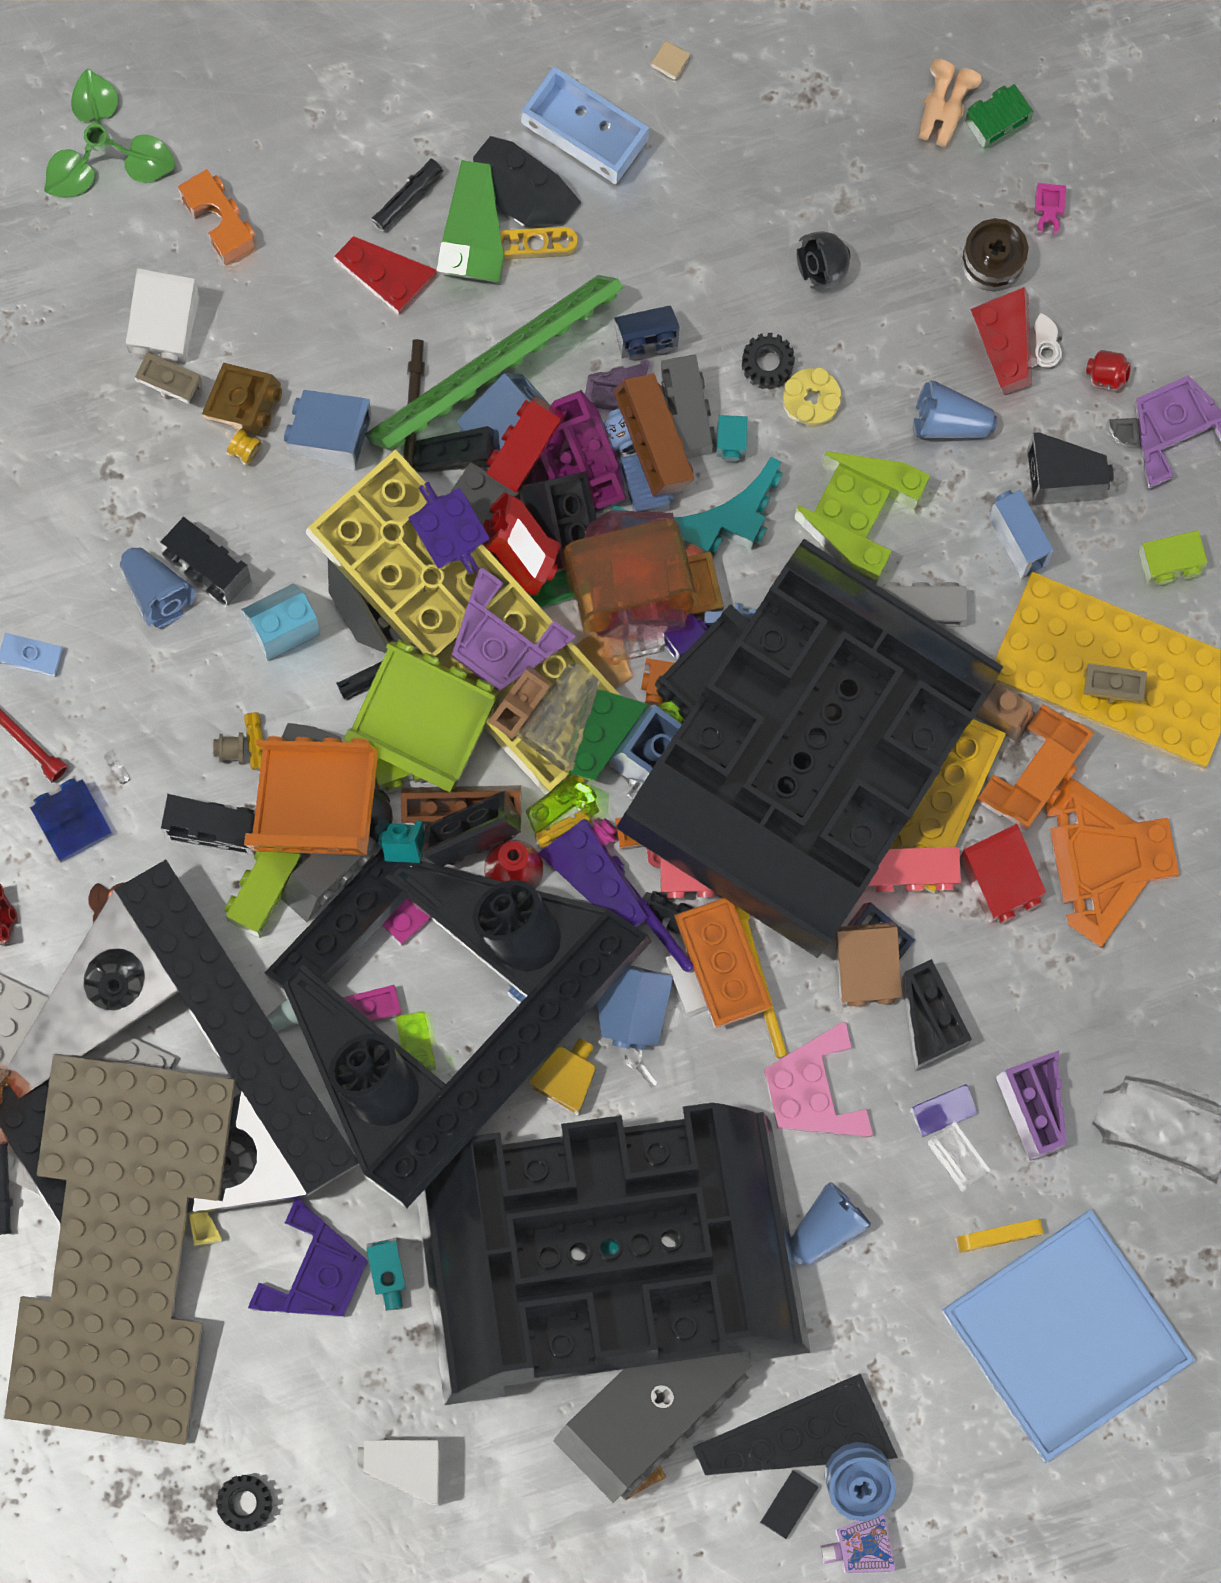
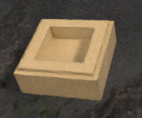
M665 40L653 59L651 67L676 81L689 60L690 53Z

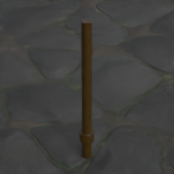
M420 339L412 340L411 361L408 362L407 375L410 376L407 404L420 396L421 377L424 376L425 363L422 362L424 341ZM414 432L405 437L406 441L404 442L403 458L412 468L414 445L417 433Z

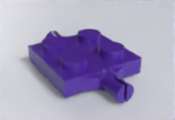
M430 482L424 484L427 491L421 485L418 489L427 503L421 510L409 516L408 519L439 570L451 562L461 560L468 575L474 574L472 568L475 572L480 570L471 554L478 546L489 541L490 538L461 488L459 487L447 495L437 497Z

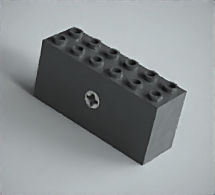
M738 1352L623 1369L563 1427L553 1442L612 1503L620 1496L626 1500L645 1479L652 1475L686 1439L749 1379L745 1373L752 1367V1364Z

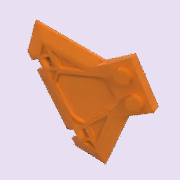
M1071 777L1068 782L1065 780L1060 786L1059 790H1061V793L1052 806L1048 804L1045 807L1047 817L1057 818L1058 827L1050 828L1049 830L1063 903L1073 902L1075 912L1066 915L1067 924L1101 948L1147 882L1176 878L1179 876V870L1168 818L1135 822ZM1075 814L1076 824L1069 823L1068 815ZM1086 900H1091L1093 910L1086 911Z

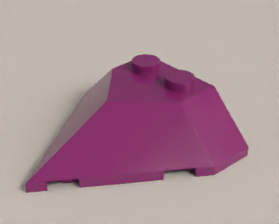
M582 390L554 400L551 406L566 416L523 485L587 471L595 508L600 509L626 499L622 466L610 442L606 427L597 408Z

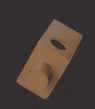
M994 683L975 717L991 727L1006 733L1007 737L1018 743L1026 727L1033 719L1032 705L1028 701L1004 686Z

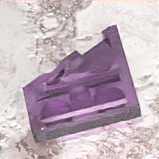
M641 360L639 365L628 368L619 366L612 368L608 372L588 375L585 395L596 408L618 409L619 406L613 391L624 379L647 375L649 360Z

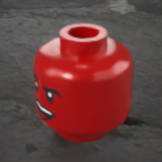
M1100 350L1094 359L1089 358L1086 375L1091 376V383L1095 387L1116 391L1122 385H1127L1131 372V363L1127 362L1126 356L1122 353Z

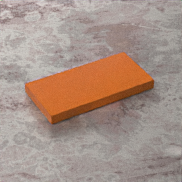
M722 898L674 915L689 959L693 963V970L715 1029L772 1009L734 904Z

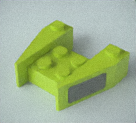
M826 451L822 465L835 472L815 511L812 512L798 505L795 519L838 561L877 585L892 551L867 538L888 497L915 510L928 485L930 475L904 462Z

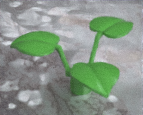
M86 69L77 80L72 93L71 107L79 121L87 123L95 119V122L87 126L84 131V139L87 145L85 146L83 158H81L78 152L65 149L56 152L49 160L46 169L44 191L55 197H74L84 193L91 187L95 178V172L86 162L89 160L92 149L103 151L108 146H112L120 152L129 155L125 160V170L133 180L140 183L154 182L175 168L172 153L162 141L154 136L144 134L135 136L131 141L130 150L110 139L106 129L100 125V118H108L114 114L119 102L118 94L107 80L98 76L90 69Z

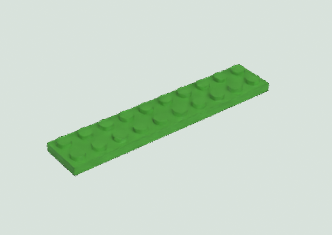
M602 275L595 276L366 432L365 436L370 444L385 449L390 448L391 450L401 446L406 441V436L412 432L419 433L429 426L428 421L434 417H442L448 414L453 409V404L459 400L465 401L477 393L476 389L482 384L488 385L496 381L500 377L499 373L507 367L511 369L518 366L524 361L523 356L531 351L534 353L543 349L547 345L546 341L554 335L556 337L561 336L569 331L571 328L570 324L576 320L581 321L594 313L593 309L601 303L605 305L613 301L617 297L616 293L623 289L619 279Z

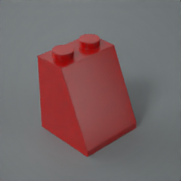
M1018 824L965 848L960 856V866L990 924L997 920L1000 924H1003L1016 917L1014 912L1022 908L1029 911L1042 904L1040 899L1047 892Z

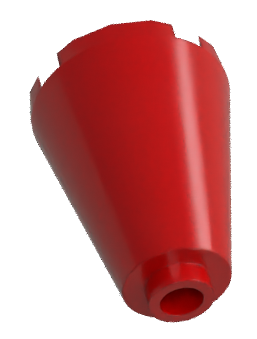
M521 840L503 841L494 846L488 853L484 864V875L487 878L502 882L520 880L531 884L536 889L543 876V862L538 851L529 843Z

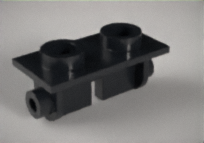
M652 891V894L646 892L642 898L643 901L647 902V905L661 923L665 916L670 918L666 929L678 934L680 932L674 915L695 908L682 902L679 905L670 902L667 895L657 891Z

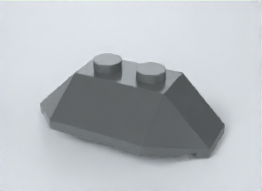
M328 558L329 594L356 641L386 653L388 643L392 641L397 643L398 639H403Z

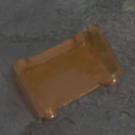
M661 519L576 540L568 544L564 549L567 581L584 634L605 630L611 623L612 613L666 599H668L673 609L680 611L699 606V598L678 522L674 519Z

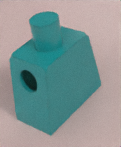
M392 1238L366 1244L375 1294H382L385 1310L403 1307L400 1290L406 1289L397 1239ZM384 1272H392L394 1280L390 1283L384 1282L382 1276Z

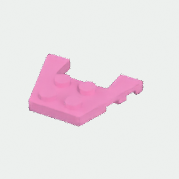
M846 1022L838 1024L764 1069L778 1129L853 1135L865 1138L873 1136L867 1109L835 1115L822 1056L851 1050L852 1047Z

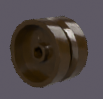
M998 218L984 220L973 227L966 239L961 261L964 274L968 280L982 290L993 292L1005 290L1015 284L1021 276L1027 261L1029 246L1025 234L1014 223Z

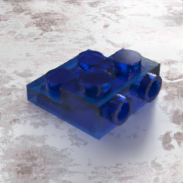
M75 778L67 780L60 785L61 791L52 796L49 792L38 796L33 800L35 805L30 807L60 863L113 835L83 779L78 782Z

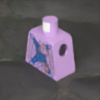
M884 1513L875 1519L857 1521L835 1530L837 1543L820 1546L823 1563L828 1564L841 1561L844 1573L892 1572L896 1570Z

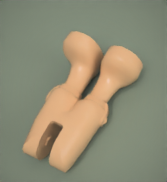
M934 59L930 66L931 73L935 78L934 92L924 99L925 108L918 138L928 141L930 134L935 128L933 125L936 120L943 123L941 129L939 128L936 145L946 147L959 119L964 116L962 101L965 95L970 90L978 88L983 77L974 70L960 69L955 80L952 95L948 102H945L946 91L956 68L946 60Z

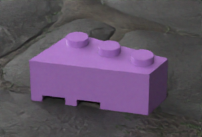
M1059 1050L1004 1070L996 1077L1029 1161L1055 1152L1066 1145L1064 1109L1061 1106L1060 1094L1062 1084L1061 1078L1059 1079L1058 1069Z

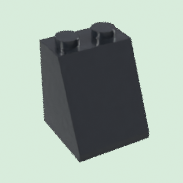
M1040 432L1033 433L1027 448L1033 505L1103 499L1106 491L1110 489V482L1114 480L1112 464L1108 465L1107 455Z

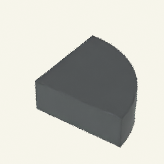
M1138 418L1108 419L1109 431L1117 442L1129 448H1139Z

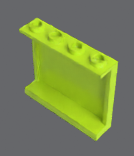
M398 639L397 643L392 641L386 646L388 650L352 728L347 730L343 740L351 742L353 738L366 739L369 741V744L379 750L378 758L439 788L452 792L461 778L500 693L494 691L495 686L485 680L478 679L476 682L466 677L468 673L461 668L451 666L449 669L441 665V659L432 654L424 653L423 656L414 652V646L403 640Z

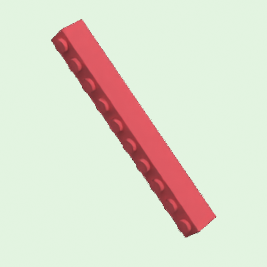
M959 847L889 849L867 887H876V892H894V886H906V891H924V885H935L936 890H954L953 884L961 883ZM660 857L661 893H667L668 899L685 898V893L697 892V898L715 897L714 891Z

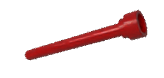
M0 709V725L41 764L43 775L51 783L61 778L67 771L68 765L60 757L49 756Z

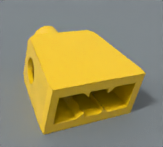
M581 1038L577 1040L571 1052L559 1046L530 1080L529 1088L579 1115L596 1071V1066L587 1061L594 1046Z

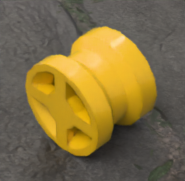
M239 429L227 448V454L231 457L237 456L241 458L243 464L249 465L257 455L262 440L257 437L251 438L245 430Z

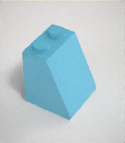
M294 583L241 609L267 661L320 635L317 617L304 592Z

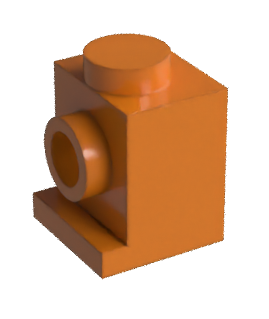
M646 658L644 671H650V673L643 674L641 690L646 691V704L662 706L663 703H668L658 695L656 691L658 688L655 686L658 677L660 675L663 676L674 662Z

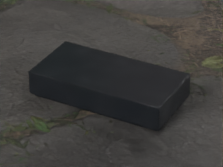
M792 1470L760 1523L782 1538L787 1539L818 1489V1486Z

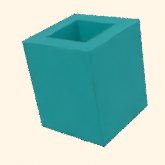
M718 416L716 457H722V460L729 462L745 458L748 416Z

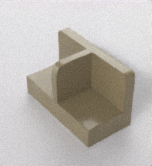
M148 352L135 376V381L160 391L163 398L166 399L169 395L188 404L195 390H200L203 385L200 374Z
M1088 663L1084 670L1085 685L1083 695L1108 698V703H1113L1115 699L1138 703L1144 701L1147 672Z

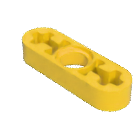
M568 227L516 229L500 232L502 244L504 239H509L510 244H518L511 245L510 250H504V259L564 257L573 254L577 248V235ZM548 236H552V242H556L552 243V249H548ZM562 236H567V240L572 241L568 242V247H562V244L559 243ZM532 237H540L544 241V245L539 250H533L529 248L528 240ZM519 238H523V250H519Z
M1034 1219L956 1237V1243L959 1253L1037 1237L1043 1235L1044 1230L1041 1219Z

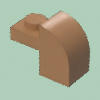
M528 666L488 722L513 739L548 691L552 682Z

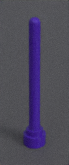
M612 856L625 876L624 864L618 856ZM626 878L650 915V918L645 922L682 970L690 972L693 969L691 960Z

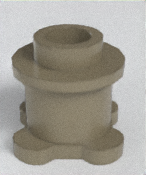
M239 732L238 737H223V734H219V739L213 740V757H219V763H223V760H238L239 764H244L243 732Z

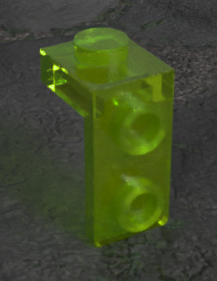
M569 777L527 808L526 814L532 829L538 833L573 807L589 818H592L600 811L595 801L597 796L594 790L589 785H583Z
M420 1011L397 1016L396 1023L401 1047L428 1070H436L425 1012Z

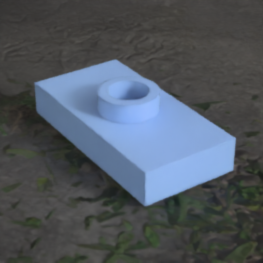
M5 633L0 649V664L55 677L63 648L62 646Z

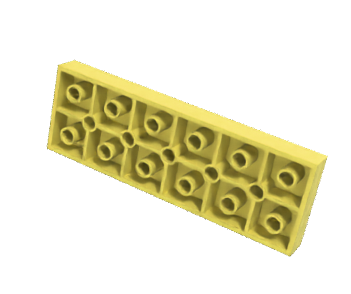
M395 449L308 526L306 534L405 642L414 646V652L423 656L424 653L432 654L441 659V665L449 669L451 666L461 668L468 673L466 677L477 682L481 678L452 658L451 654L478 571L475 572L472 568L474 574L468 575L461 560L451 562L438 570L408 519L409 516L421 510L427 503L418 489L423 485L427 491L424 485L426 482ZM483 544L478 546L471 554L477 566L484 568L503 582L485 608L533 644H536L553 621ZM572 642L532 668L552 682V685L513 739L488 721L517 680L498 692L500 694L484 726L485 730L545 795L568 775L565 771L590 688L594 687L620 695Z

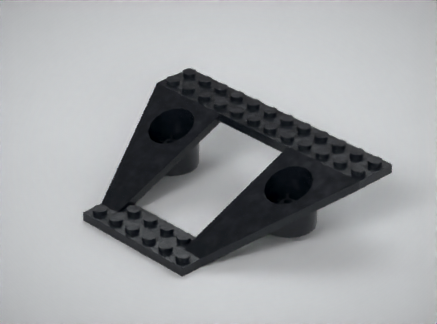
M380 849L264 973L272 982L285 990L363 1174L370 1182L407 1209L648 947L652 940L648 934L608 908L537 891L531 884L520 880L502 882L444 866L440 868L436 864L420 861V863L385 861L383 849ZM406 899L526 997L446 1084L327 985L335 974Z
M166 859L113 890L6 1070L0 1075V1130L60 1226L67 1180L37 1176L48 1088L45 1083L50 1080L53 1054L84 1057L176 993L184 1002L230 1077L236 1079L235 1085L240 1091V1094L233 1098L224 1165L228 1164L229 1167L224 1168L222 1183L231 1180L234 1187L221 1188L219 1201L189 1197L187 1215L307 1197L359 1164L352 1150ZM117 964L116 971L107 974L102 966ZM120 965L129 968L133 974L124 978L123 975L119 974ZM96 968L102 975L99 982L86 979ZM138 977L142 987L141 992L128 989V983ZM84 985L98 988L99 994L89 999ZM109 987H111V988H113V989H116V988H117V990H116V991H111V990H109L108 988H109ZM126 995L137 997L128 1006L123 1001ZM101 999L103 1004L107 1006L106 1010L95 1006L93 1003ZM119 1004L122 1007L119 1010H109L110 1007H115ZM231 1141L241 1144L245 1150L236 1155L230 1150ZM249 1153L253 1162V1169L239 1166V1159ZM237 1172L251 1174L242 1184H239L234 1177Z

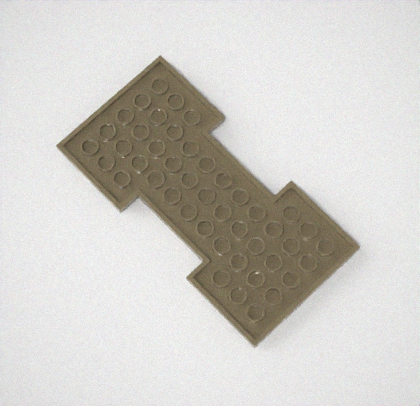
M53 1054L37 1176L67 1180L51 1300L28 1296L20 1297L4 1419L182 1445L187 1443L203 1322L173 1317L189 1197L211 1201L220 1200L236 1079Z

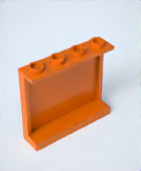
M269 736L267 740H256V745L262 748L263 751L253 833H245L244 845L255 852L367 855L379 750L369 744L368 740L353 738L351 742H341L337 738H323V742H314L313 739L307 737H296L295 741H285V738L278 736Z

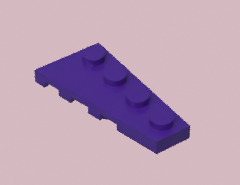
M587 819L581 820L538 852L547 863L592 905L608 908L635 927H638L650 918V915Z

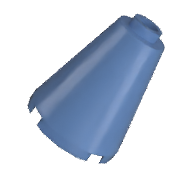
M929 380V382L924 384L916 405V409H920L919 419L914 418L913 422L915 436L921 438H986L989 433H994L997 426V416H994L993 409L936 381Z
M141 547L130 548L122 554L120 568L142 618L149 627H151V624L156 628L171 624L184 614L181 609L186 603L189 606L192 605L196 596L195 589Z
M832 1182L824 1186L791 1237L794 1258L799 1264L803 1262L808 1265L864 1232L871 1225V1222L858 1207L856 1208L850 1202L851 1199Z

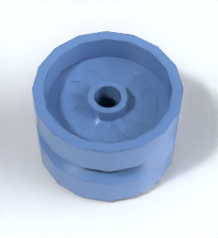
M861 1442L843 1445L831 1455L826 1463L824 1477L832 1505L839 1514L850 1520L867 1521L882 1515L894 1501L896 1484L889 1460L875 1446Z

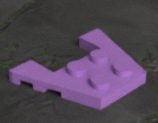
M1189 375L1136 398L1135 406L1146 481L1149 489L1172 479L1174 476L1162 450L1211 428H1214L1221 442V410L1214 404V400Z
M481 567L477 573L451 657L482 680L495 686L494 689L499 692L520 678L528 666L534 668L570 643L575 636L554 620L536 644L522 636L485 608L503 582Z

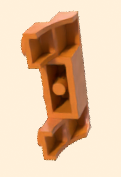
M1042 704L1025 729L1044 743L1016 784L1012 786L996 775H993L976 799V801L998 816H1005L1025 831L1028 830L1046 803L1052 806L1061 793V790L1057 788L1063 779L1067 782L1070 780L1078 768L1074 765L1075 760L1094 734L1093 731L1081 723L1064 717Z

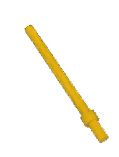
M735 905L772 1005V1009L764 1011L763 1015L776 1059L787 1056V1051L748 922L750 915Z

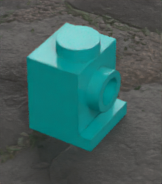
M417 820L415 825L390 824L387 831L379 834L378 843L380 849H383L385 861L420 863L423 856L425 833L423 821Z

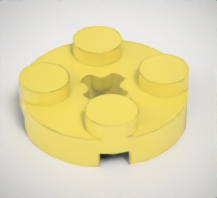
M823 368L800 370L792 375L785 384L783 395L784 409L795 422L798 421L806 424L808 427L822 426L831 421L839 409L841 400L840 387L834 377ZM812 391L819 395L816 404L804 400L807 392Z

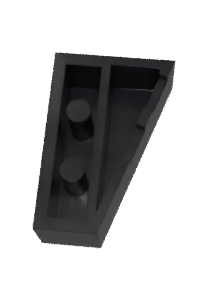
M184 516L160 541L163 557L172 565L180 564L185 569L183 573L193 583L197 584L200 581L207 587L205 592L217 603L222 600L226 605H229L251 581L246 563L242 560L237 563L228 555L229 551L222 545L220 547L210 540L208 534Z
M167 793L161 830L166 840L254 855V851L244 845L245 833H253L254 810L245 807L232 809L220 803H206Z
M932 959L905 971L902 976L914 1066L915 1070L969 1045L972 1038Z

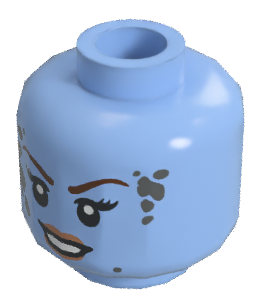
M620 409L611 411L604 425L613 448L621 453L634 451L635 448Z

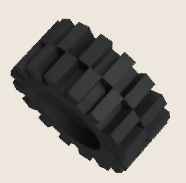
M763 333L758 334L757 339L754 337L750 339L749 344H746L742 356L744 376L746 379L750 378L752 385H755V383L759 384L758 388L763 389L764 386H768V389H774V385L780 387L783 385L784 380L788 381L793 371L795 362L793 347H789L790 343L787 339L782 341V336L779 334L777 338L772 337L773 333H768L767 336H763ZM766 351L773 352L779 358V365L771 371L763 370L757 363V357Z
M234 1476L229 1481H226L217 1493V1513L222 1521L234 1530L248 1532L256 1528L258 1529L268 1520L269 1514L272 1512L273 1500L270 1490L261 1480L254 1476ZM241 1491L251 1492L256 1498V1507L249 1515H239L233 1509V1499Z

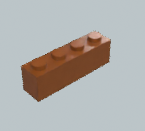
M654 373L624 379L613 393L652 496L656 497L683 491L695 478L692 465L688 462L683 450V441L675 429L673 415L667 408L664 400L662 386L658 383Z
M521 785L459 786L452 792L439 787L402 788L401 822L413 823L417 820L434 822L504 790L507 792L518 814L522 817Z

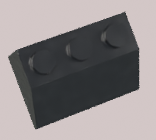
M587 471L521 485L525 506L548 537L561 543L554 563L557 564V569L605 557Z
M505 790L425 825L423 854L440 868L448 864L455 865L470 854L485 852L491 845L497 842H506L515 838L521 832V817Z

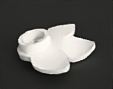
M1041 313L1035 322V327H1030L1029 331L1031 368L1037 365L1045 368L1053 367L1060 361L1062 356L1061 347L1056 342L1058 336L1056 324L1048 316ZM1044 349H1051L1053 355L1050 358H1044L1042 351Z

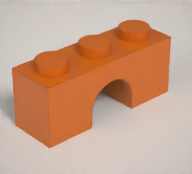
M208 169L179 185L178 191L194 219L206 213H214L222 218L219 226L208 232L211 245L223 263L227 265L255 248L253 237L256 235L247 221L243 223L239 218L240 210L232 198L227 200L222 191L225 190V187L217 175L212 177Z

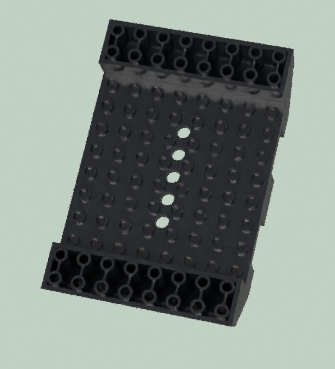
M803 539L710 679L676 735L673 736L616 829L808 953L819 958L879 869V864L903 826L917 809L963 731L982 706L1003 666L806 539ZM844 682L851 683L856 689L855 695L851 697L843 695L840 685ZM829 706L836 707L840 712V719L836 721L829 720L825 716V709ZM820 731L825 737V742L822 745L813 744L809 739V733ZM797 755L805 756L808 758L809 767L807 769H798L794 765V757ZM782 779L791 781L794 788L793 792L790 794L782 793L778 789V782Z
M712 1102L683 1106L682 1119L638 1126L624 1127L622 1115L561 1124L562 1136L502 1145L500 1132L477 1135L471 1138L417 1197L444 1405L506 1397L504 1386L745 1351H748L750 1361L811 1353L772 1123L764 1112L757 1113L739 1107ZM666 1234H675L679 1238V1243L674 1247L665 1246L662 1243V1238ZM637 1238H644L648 1241L649 1246L644 1251H636L632 1248L631 1244ZM607 1242L615 1243L618 1246V1251L612 1256H607L601 1251L602 1245ZM578 1246L584 1247L588 1251V1255L582 1260H576L570 1255L572 1249ZM545 1251L555 1252L558 1258L553 1264H544L540 1260L541 1254Z

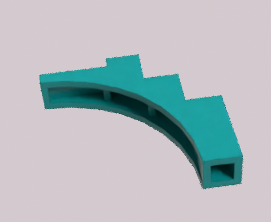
M770 457L761 473L744 491L726 503L702 513L683 517H653L636 514L614 505L601 529V539L651 564L673 560L679 547L675 546L676 544L695 554L706 552L716 554L723 541V537L720 535L752 550L755 542L761 544L768 528L764 527L766 517L758 512L764 513L770 501V498L767 497L770 488L776 489L783 476V473L780 472L781 461Z

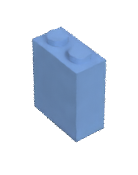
M1009 490L995 498L996 502L992 506L988 519L1022 579L1030 575L1032 571L1036 572L1046 567L1054 550L1022 491L1018 490L1012 493Z

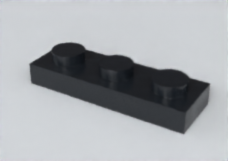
M489 426L416 440L413 468L420 472L490 458L493 453L494 430Z

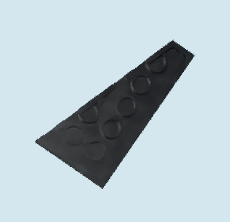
M861 1373L692 1447L705 1476L826 1465L836 1450L843 1445L855 1442L868 1443L883 1452L887 1459L898 1458Z

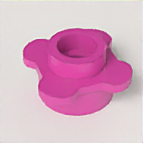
M598 817L592 821L594 824L592 827L604 845H608L611 841L614 842L618 839L615 833L617 829L608 819L604 818L602 820Z

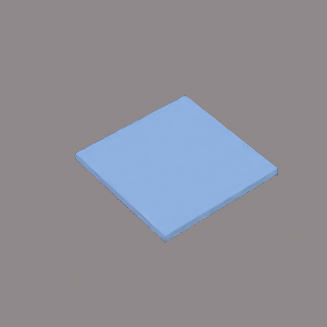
M1091 1209L941 1310L1045 1463L1195 1361Z

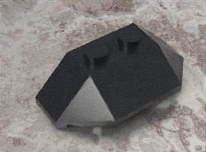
M490 136L473 156V162L491 165L496 207L523 227L564 226L581 205V201L558 174L512 141Z

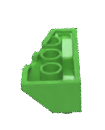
M461 160L438 261L437 271L443 275L500 283L504 249L500 236V223L497 216L496 197L490 164Z

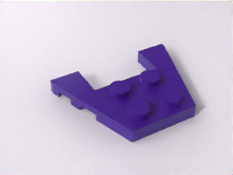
M295 1198L285 1225L313 1236L289 1294L258 1283L248 1309L253 1311L344 1317L368 1260L305 1206L304 1203Z

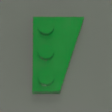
M591 687L565 773L594 782L648 704Z

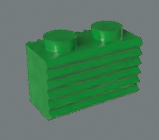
M1013 84L1008 88L1006 86L998 88L992 93V98L987 101L978 100L968 108L965 122L975 135V138L978 139L982 148H985L1029 122L1034 111L1017 86Z

